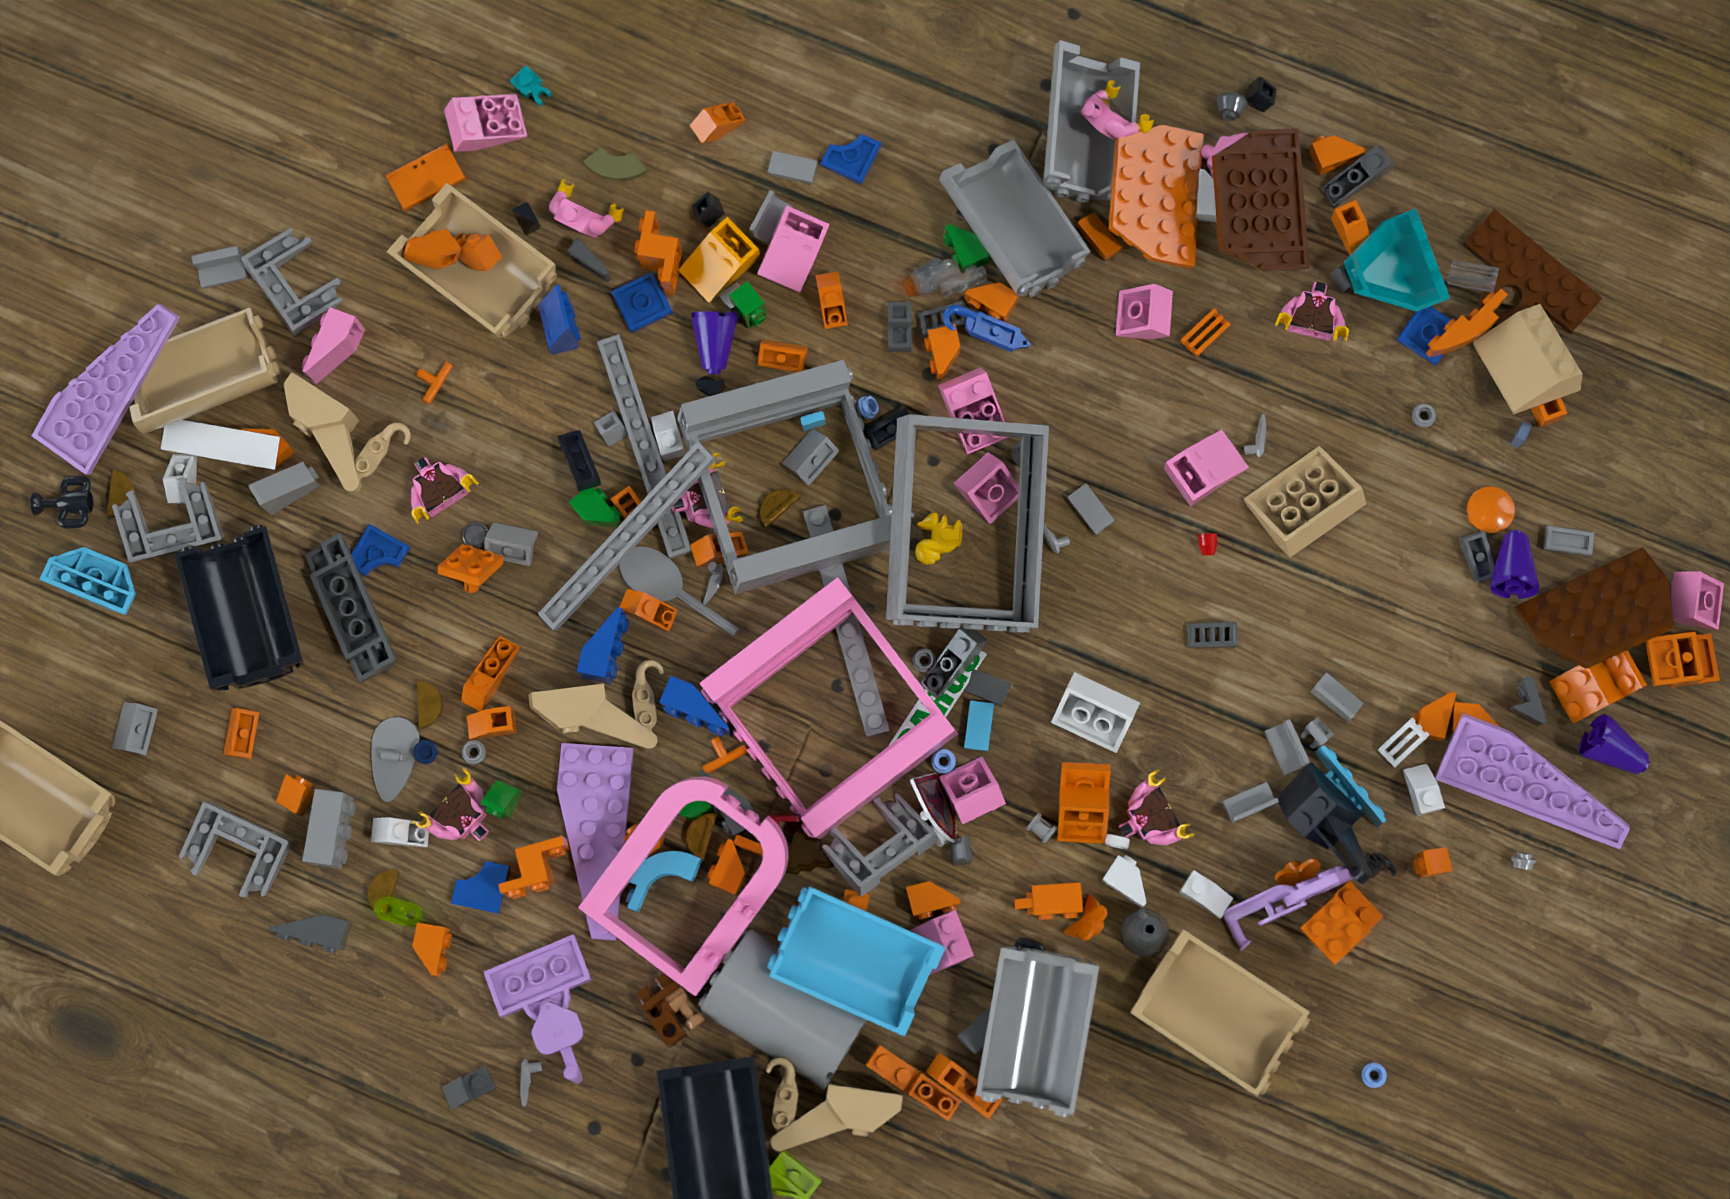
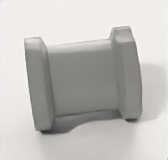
M1039 812L1027 826L1026 830L1034 832L1045 844L1058 827L1049 824L1041 817L1042 814Z

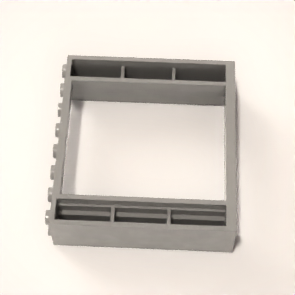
M844 360L681 404L678 421L688 451L697 441L703 443L841 404L879 516L875 520L738 559L709 470L707 469L698 478V482L735 594L890 550L892 506L886 502V488L884 483L879 481L877 475L879 474L878 464L876 460L871 458L870 452H872L869 439H865L863 434V420L857 416L855 410L857 409L856 400L853 395L850 396L848 390L851 380H853L851 368L849 366L846 367Z

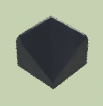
M1258 77L1249 85L1246 101L1259 111L1265 112L1275 104L1277 88L1264 78Z
M709 191L692 205L697 221L706 227H711L725 214L720 199Z
M525 202L512 209L525 235L540 229L539 221L529 203Z
M707 375L695 382L697 390L708 397L722 393L726 387L723 380H714Z

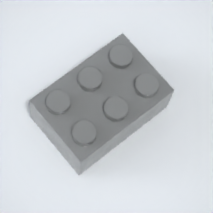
M315 789L303 862L316 866L342 869V864L346 863L348 850L345 849L346 841L350 840L352 834V826H349L350 818L354 816L356 811V802H353V797L341 792Z

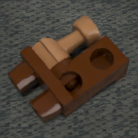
M663 973L655 979L662 989L660 992L654 995L651 989L645 986L637 992V995L642 1003L640 1007L666 1046L671 1048L688 1035L674 1017L676 1012L680 1011L687 1019L685 1026L689 1032L700 1026L705 1019L701 1013L695 1015L688 1003V995L683 987Z

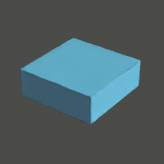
M823 411L800 418L803 431L826 425Z

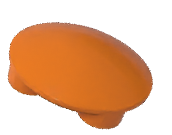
M1488 486L1480 488L1472 494L1468 501V521L1477 529L1487 533L1502 532L1511 524L1514 518L1515 506L1513 500L1508 493L1498 487Z

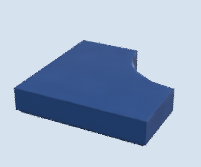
M860 134L855 141L848 145L837 146L830 144L820 166L862 185L882 143Z
M369 524L351 555L359 573L367 577L373 569L380 566L391 565L399 568L411 547Z
M485 861L482 870L475 877L467 880H456L451 904L499 914L504 895L501 894L498 884L507 882L510 866Z

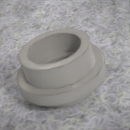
M1420 404L1412 412V420L1419 427H1429L1436 419L1435 410L1428 404ZM1425 413L1427 415V419H1421L1419 414Z
M919 649L912 658L914 668L923 673L929 672L936 662L935 654L929 649ZM926 657L929 662L926 665H922L920 659Z
M471 740L463 746L462 756L466 762L478 764L484 760L486 748L480 741ZM473 748L478 749V755L475 757L470 754Z
M1517 852V856L1511 857L1513 867L1531 870L1533 869V864H1536V859L1532 858L1531 853Z

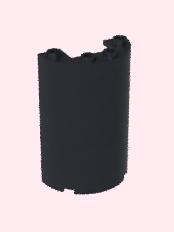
M263 525L250 527L249 531L243 533L244 537L235 538L232 540L233 543L227 545L216 544L211 546L210 550L204 552L198 547L187 546L182 548L181 552L174 554L210 690L227 691L229 686L242 689L264 684L293 673L294 666L298 669L304 664L267 527H263Z
M750 1056L714 1063L657 1070L673 1199H774L755 1057Z

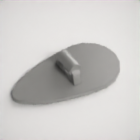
M401 717L389 718L381 722L375 729L372 738L371 754L374 783L381 799L385 802L393 801L406 785L416 761L413 753L414 747L420 742V734L416 726L409 720Z

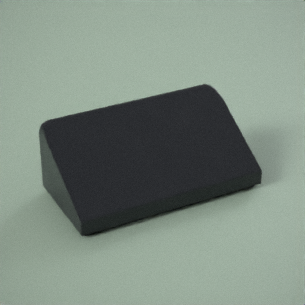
M903 404L864 425V432L875 450L896 439L897 418L909 415L907 408Z

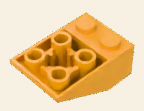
M726 217L706 236L678 272L710 304L761 258L760 252L751 240Z

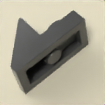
M1533 676L1521 679L1518 682L1517 692L1520 699H1524L1525 703L1512 706L1507 710L1536 726H1541L1547 722Z
M487 1066L464 1077H458L442 1087L451 1110L497 1089Z

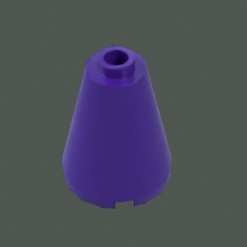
M718 312L691 313L702 369L707 370V374L719 375L721 370H726L738 313L726 312V315Z
M1512 530L1504 535L1490 582L1491 592L1496 596L1510 599V595H1518V599H1524L1538 593L1539 581L1529 538L1520 530Z
M1602 714L1592 721L1590 726L1593 729L1589 734L1584 732L1579 743L1578 752L1584 758L1635 775L1646 771L1650 764L1648 760L1649 755L1611 716Z

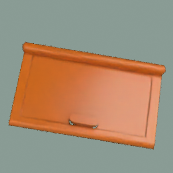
M447 144L386 175L403 207V211H407L436 196L446 183L453 187L466 180V176L463 175Z

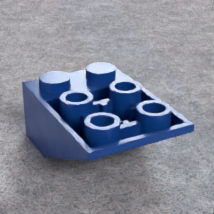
M558 284L554 286L538 305L548 347L552 355L578 349V340H581L579 328L574 320L576 318L574 307L571 304L570 298H568L567 291L562 292Z
M617 607L582 648L577 672L583 679L611 684V680L616 679L618 665H615L617 656L622 655L624 642H621L623 633H627L629 627V619H627V615L621 607Z
M670 676L660 699V704L667 715L676 719L683 716L689 724L699 728L705 725L710 729L711 733L723 737L724 733L727 735L731 734L726 723L693 684Z

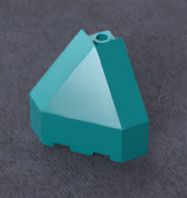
M1417 208L1382 221L1343 262L1351 280L1354 293L1416 312L1450 299Z

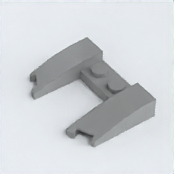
M290 228L244 255L241 259L244 267L254 281L259 284L280 314L282 321L295 337L319 321L323 314L327 313L329 307L335 309L342 303V298H337L336 287L340 286V280L337 277L301 300L298 299L278 268L310 246L312 241L307 236L303 242L292 236L294 230Z
M182 477L178 479L191 520L188 523L149 532L134 490L125 494L129 499L120 507L116 503L112 506L129 563L178 551L187 546H198L221 540L224 537L215 506L205 482H201V486L187 483V478Z
M898 793L895 794V802L883 804L880 797L873 799V804L897 834L866 857H863L836 827H833L830 831V834L835 837L830 848L825 844L822 846L823 851L860 897L879 885L880 878L913 854L919 856L936 844V832L921 819L916 811Z
M203 801L179 857L182 859L188 856L195 865L190 870L191 873L199 875L218 837L222 836L257 853L239 896L248 897V891H261V896H266L294 840L231 813V810L214 802Z

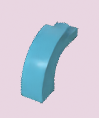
M667 851L649 857L629 881L631 884L636 885L635 890L631 889L627 896L626 902L629 903L627 908L639 913L649 888L661 877L678 876L693 883L703 860L679 851Z

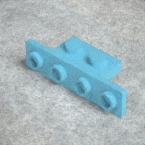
M1325 745L1315 751L1317 757L1329 770L1325 776L1364 812L1375 827L1382 825L1386 821L1384 812L1378 805H1374L1370 801L1367 791L1362 786L1356 784L1352 779V773L1346 767L1341 766L1337 761L1334 751Z

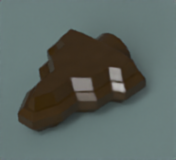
M797 826L793 838H786L788 846L786 874L798 875L801 871L811 872L816 867L824 869L835 867L823 851L819 839L809 837L803 828Z

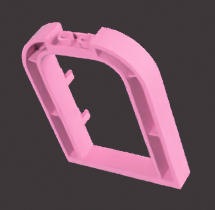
M709 777L687 778L675 783L663 792L578 907L694 996L699 993L726 954L776 889L786 872L788 864V846L778 824L770 816L763 823L760 822V817L750 809L744 810L739 806L740 802L735 797L724 795L729 787L727 784ZM699 800L715 805L751 832L761 843L763 861L759 870L688 966L683 968L608 910L684 806Z

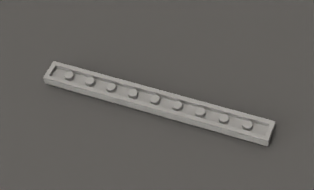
M618 334L597 341L649 494L667 474L621 337ZM670 509L658 521V525L669 558L673 559L691 553L692 549L680 513H673L672 509Z
M697 441L538 613L552 630L557 631L716 460L700 442Z
M826 505L803 511L810 538L833 532ZM843 564L820 570L824 587L838 577L850 592ZM852 614L839 624L836 630L866 737L868 738L890 732L860 624L855 614Z

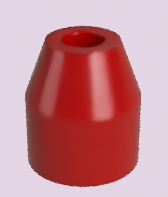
M1217 533L1198 534V547L1202 556L1215 555L1218 545Z

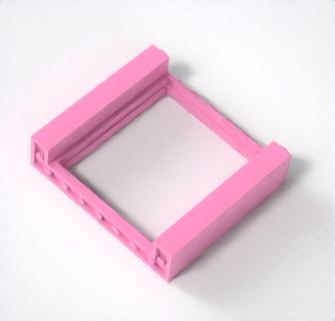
M838 577L700 682L703 687L700 691L708 702L718 704L721 708L719 714L726 723L730 721L736 728L733 730L735 736L740 742L745 740L750 747L747 749L754 761L760 760L764 766L761 769L769 780L772 778L778 784L775 789L783 799L788 798L793 804L790 809L799 818L801 817L804 822L801 827L812 838L822 839L833 827H838L958 735L947 718ZM852 614H855L929 711L930 715L807 809L731 707Z

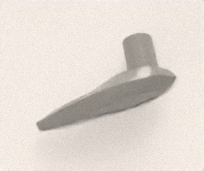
M1261 414L1258 432L1255 436L1256 444L1244 446L1245 455L1257 454L1258 457H1261L1264 452L1266 442L1265 414Z
M1044 524L1043 537L1052 551L1058 554L1060 552L1059 548L1070 545L1068 536L1056 539L1055 535Z
M715 562L708 564V570L712 572V575L708 581L706 594L702 601L704 605L713 597L723 578L721 563L719 565Z
M524 1059L521 1064L520 1094L522 1106L524 1107L528 1100L531 1083L530 1073L542 1071L541 1061L529 1063L527 1059Z

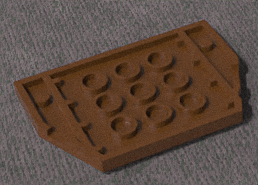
M1299 128L1252 131L1212 156L1218 249L1262 272L1309 269Z
M1643 547L1515 606V613L1540 646L1546 649L1549 647L1559 652L1562 657L1567 660H1573L1577 665L1585 669L1673 629L1669 579Z

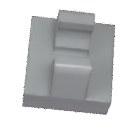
M1318 716L1305 727L1301 737L1305 738L1308 735H1312L1315 740L1310 747L1316 748L1323 745L1334 733Z

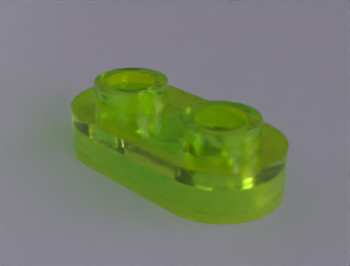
M381 897L374 905V913L377 918L406 927L416 926L417 923H420L423 915L421 908L417 904L392 897ZM385 904L391 906V911L387 914L382 911V907ZM409 910L415 913L414 918L411 920L406 917V912Z

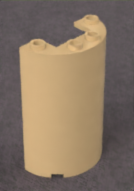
M446 183L432 199L435 207L433 212L409 239L401 235L388 249L387 253L496 336L506 337L519 326L523 328L528 323L530 314L534 310L539 309L538 305L543 300L550 284L557 277L555 263ZM447 228L453 238L461 233L490 235L503 257L489 271H474L460 259H457L456 264L436 270L406 260L402 255L407 242L411 238L421 237L432 231Z
M247 308L169 338L134 398L135 405L129 406L135 427L142 434L277 383V376L281 372L276 361H273L277 358L272 346L267 345L261 328H264L260 316H254L251 308Z
M0 720V839L53 875H62L71 869L69 865L73 861L79 863L103 833L112 815L108 811L109 807L115 805L114 795Z
M1184 929L1156 967L1138 996L1137 1003L1133 1005L1130 1011L1131 1014L1256 1096L1259 1093L1263 1095L1271 1083L1268 1081L1270 1077L1269 1072L1274 1074L1280 1064V1061L1277 1059L1282 1052L1286 1054L1293 1044V1040H1291L1292 1035L1297 1033L1298 1030L1303 1032L1310 1021L1307 1018L1310 1013L1308 1010Z

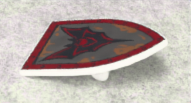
M937 773L911 779L910 782L924 810L920 813L921 819H929L942 836L952 843L955 842L956 821L954 812Z

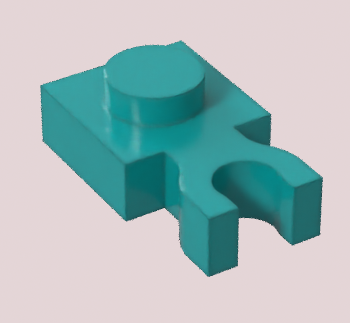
M527 65L510 80L511 84L526 98L532 95L539 107L543 105L542 100L539 99L541 94L547 95L548 98L552 96L550 90L546 87H541L543 84L542 79Z

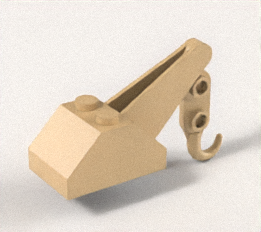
M293 372L290 373L283 383L289 415L295 421L293 425L309 438L312 435L315 436L344 489L351 494L360 491L362 478L369 477L374 473L387 454L390 438L395 431L400 430L405 434L404 444L407 445L410 441L411 433L409 428L402 423H392L383 432L371 438L359 456L355 458L350 432L355 428L359 419L353 412Z
M655 660L643 661L636 669V681L632 692L635 720L605 699L604 684L532 692L528 695L530 709L556 730L563 729V734L577 732L579 727L582 726L645 749H651L657 744V736L652 732L657 716L654 693L645 678V670L648 667H655L660 675H663L664 671L662 666Z
M782 1057L775 1058L769 1062L766 1068L767 1073H770L775 1065H782L785 1068V1077L776 1091L772 1123L777 1129V1133L773 1136L771 1145L776 1151H783L847 1128L853 1129L852 1134L868 1136V1132L875 1131L901 1111L903 1095L829 1085L827 1100L795 1121L798 1091L792 1063Z

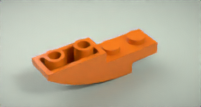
M1502 289L1496 294L1491 292L1482 301L1485 305L1480 310L1475 308L1467 318L1461 315L1457 321L1452 318L1443 328L1446 332L1441 337L1437 334L1428 343L1430 349L1426 355L1434 357L1450 353L1479 338L1498 320L1499 317L1493 311L1504 301L1508 294Z
M879 1044L865 1063L867 1067L947 1121L950 1120L962 1101Z

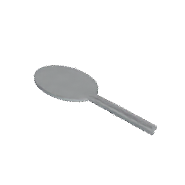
M634 547L619 563L624 580L633 590L645 592L662 602L678 598L732 636L737 634L739 628L682 590L683 578L678 567L663 553L649 547Z

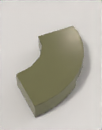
M600 148L583 161L584 165L591 172L605 179L626 181L638 178L648 172L634 152L625 156H614Z

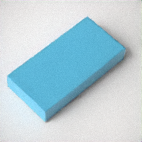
M970 700L964 749L988 752L994 703Z

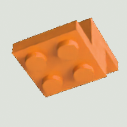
M646 210L645 217L640 218L639 231H641L640 240H636L634 251L637 254V260L640 261L642 269L658 271L660 287H663L665 295L674 296L683 253L678 238L658 235L660 226L656 213Z
M1696 632L1657 636L1645 642L1653 687L1669 685V688L1720 681L1711 634L1696 635Z
M1628 650L1588 669L1578 665L1549 681L1572 724L1647 686Z
M1062 762L1057 841L1105 844L1109 816L1110 764Z
M559 836L515 849L522 878L498 884L501 894L515 900L527 896L526 892L528 891L540 893L549 890V885H553L555 882L548 856L558 858L566 855L565 851L571 850L569 840Z
M1349 880L1315 911L1314 915L1299 929L1335 965L1371 932L1370 929L1383 918V915Z

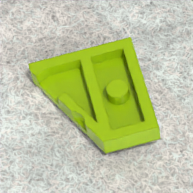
M783 1150L770 1166L773 1193L779 1196L809 1199L822 1182L820 1177L786 1150Z

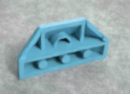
M85 547L59 556L50 557L39 579L65 592L123 615L127 614L136 595L128 565Z

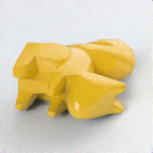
M934 512L929 514L922 522L917 523L920 529L931 531V539L920 541L915 549L916 558L922 564H935V561L940 560V554L949 553L962 544L963 524L961 520H957L954 525H948L946 515H943L940 521L939 515Z

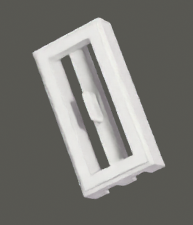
M1413 717L1378 749L1394 767L1430 735L1427 731L1424 732L1422 730L1423 727L1420 724L1417 725L1415 723L1416 720ZM1411 727L1413 731L1388 753L1385 749ZM1418 734L1420 737L1395 760L1392 756L1412 737Z

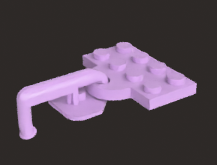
M1342 865L1318 874L1319 877L1297 884V888L1291 885H1277L1228 908L1224 912V919L1235 942L1239 946V950L1242 951L1251 941L1247 940L1237 921L1238 919L1265 907L1269 917L1258 922L1259 926L1267 924L1307 905L1306 899L1326 892L1354 879L1347 867ZM1284 899L1287 907L1295 906L1285 910L1283 905L1276 908L1274 902Z
M573 934L484 971V975L499 1016L503 1018L524 1009L526 1014L536 1021L532 1029V1037L537 1049L546 1055L560 1051L566 1065L563 1072L564 1077L575 1084H579L583 1078L571 1046L582 1039L583 1028L578 1015L568 1010L571 1002L570 989L592 981L576 936Z

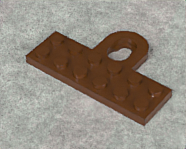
M1496 209L1491 211L1462 244L1498 274L1481 293L1478 300V310L1485 305L1482 301L1491 292L1496 294L1504 287H1513L1520 294V302L1517 306L1508 308L1504 312H1500L1497 309L1493 311L1499 318L1492 327L1498 326L1519 311L1530 308L1534 304H1541L1545 313L1571 334L1603 299Z

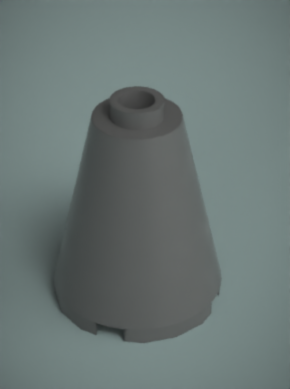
M1141 908L1134 910L1128 914L1122 923V941L1125 947L1137 956H1154L1165 948L1169 940L1170 930L1166 919L1153 909ZM1146 926L1151 928L1152 934L1146 933Z

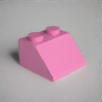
M1157 284L1119 291L1116 336L1140 339H1157L1170 336L1173 291Z
M989 452L954 482V485L964 499L988 524H991L1019 496L1018 483L1004 463Z
M1700 571L1674 572L1670 585L1673 621L1682 625L1719 630L1724 583Z
M983 757L939 776L962 824L1006 804L999 785Z
M956 910L911 929L912 932L946 947L936 970L932 968L929 975L974 957Z

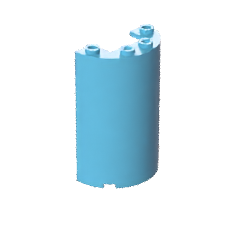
M810 886L808 888L803 887L797 900L799 901L798 906L792 905L787 918L791 919L788 927H782L777 938L781 943L776 955L772 954L768 962L767 968L771 969L769 977L905 1036L915 1015L914 1007L932 968L936 970L946 947Z

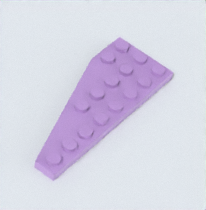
M157 304L138 321L134 328L123 334L116 344L105 350L85 368L86 370L79 377L74 378L62 392H58L52 398L32 437L84 474H91L178 323L180 316L164 305Z
M1462 713L1437 770L1435 780L1621 849L1630 830L1629 824L1509 730Z
M561 744L557 792L582 900L586 898L626 843L624 837L627 831L633 748ZM621 894L608 910L618 919ZM586 914L591 939L617 941L615 935Z

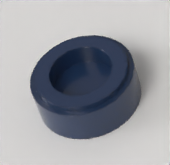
M422 740L415 745L413 753L419 763L430 764L437 758L438 750L433 742Z

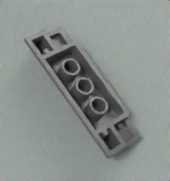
M338 533L320 543V547L305 554V557L312 571L310 578L345 659L351 661L359 682H365L382 672H388L396 663L397 658L343 534Z

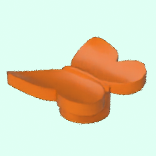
M1316 858L1309 859L1303 863L1292 861L1284 867V870L1275 874V879L1278 885L1297 887V884L1318 877L1316 873L1319 871L1321 864Z
M1089 895L1084 909V916L1065 929L1063 933L1070 937H1079L1083 941L1091 939L1102 931L1104 927L1103 920L1107 916V909L1100 905L1092 895Z

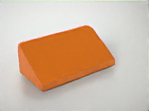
M1095 212L1077 222L1076 228L1105 262L1123 249L1121 243Z
M762 339L757 366L792 372L804 371L808 347Z
M232 708L223 755L251 759L260 712Z

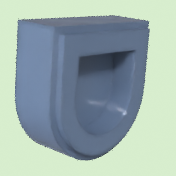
M1522 421L1510 445L1518 448L1524 443L1532 427L1531 423Z

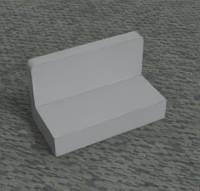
M770 190L749 229L751 238L769 246L782 211L786 206L792 207V205L775 198V192Z
M237 246L192 256V262L198 270L202 288L247 279L246 268L241 259L243 253Z
M812 429L782 464L792 470L805 484L810 485L837 455L839 450L827 436Z
M492 523L485 537L484 550L502 555L503 561L530 566L533 558V545L538 537V532Z
M1327 672L1310 691L1347 723L1364 704Z
M124 702L112 748L146 755L158 709L137 703Z
M1290 719L1264 732L1284 776L1310 764Z
M1265 782L1226 799L1222 803L1233 824L1278 804L1279 800L1274 798L1268 783Z

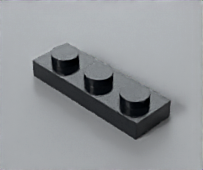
M576 430L558 435L559 445L578 492L601 486L600 477L581 431Z

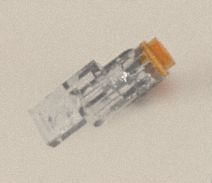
M934 258L913 271L911 275L906 276L907 279L903 280L902 283L909 298L913 296L917 298L924 294L937 292V288L940 289L943 298H947L987 280V273L984 266L978 268L973 266L966 269L964 274H961L955 259L942 261Z

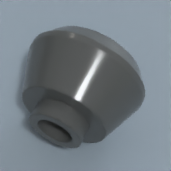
M1224 92L1216 99L1218 113L1226 121H1235L1237 118H1240L1248 105L1245 97L1235 92Z

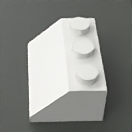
M1074 672L1051 723L1117 753L1140 702Z

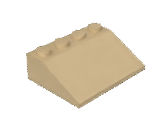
M1541 304L1517 312L1473 342L1474 347L1513 414L1581 390L1583 373Z
M1320 446L1243 499L1274 542L1289 558L1366 505L1362 487Z

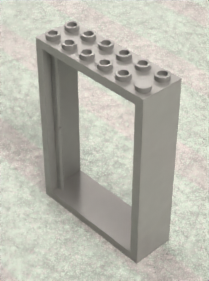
M910 414L897 418L886 620H893V625L904 626L914 625L915 621L916 626L937 627V623H940L939 628H960V625L963 624L964 629L984 630V626H986V631H1007V627H1009V632L1030 633V628H1038L1049 426ZM916 430L1022 438L1012 610L906 604L911 517H914L911 508Z

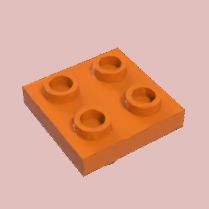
M461 544L438 565V574L463 581L464 591L475 593L479 590V586L503 565V556L492 551H485L474 548L471 545Z

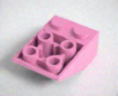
M517 94L452 98L444 109L454 152L476 151L527 137Z
M786 206L781 213L757 275L800 293L821 247L829 224Z
M329 307L327 313L323 314L319 333L314 335L310 354L305 356L302 363V371L312 383L317 384L357 350L365 329L355 316Z
M981 367L938 385L951 418L1005 422L987 372ZM958 433L967 454L1008 438Z
M1223 430L1185 449L1168 460L1164 466L1165 472L1190 507L1249 469Z

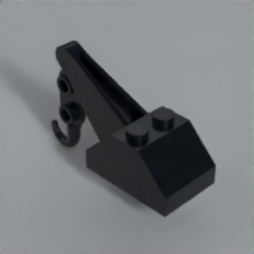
M1312 762L1276 796L1286 820L1304 838L1327 850L1330 848L1360 884L1364 885L1370 878L1373 879L1383 869L1382 864L1390 870L1392 876L1396 875L1395 866L1385 855L1374 852L1372 854H1363L1352 825L1364 813Z

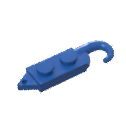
M952 305L943 314V321L948 329L955 331L956 328L950 323L951 314H958L966 318L965 328L971 336L1009 352L1031 346L1020 332V328L982 312H975L961 305Z

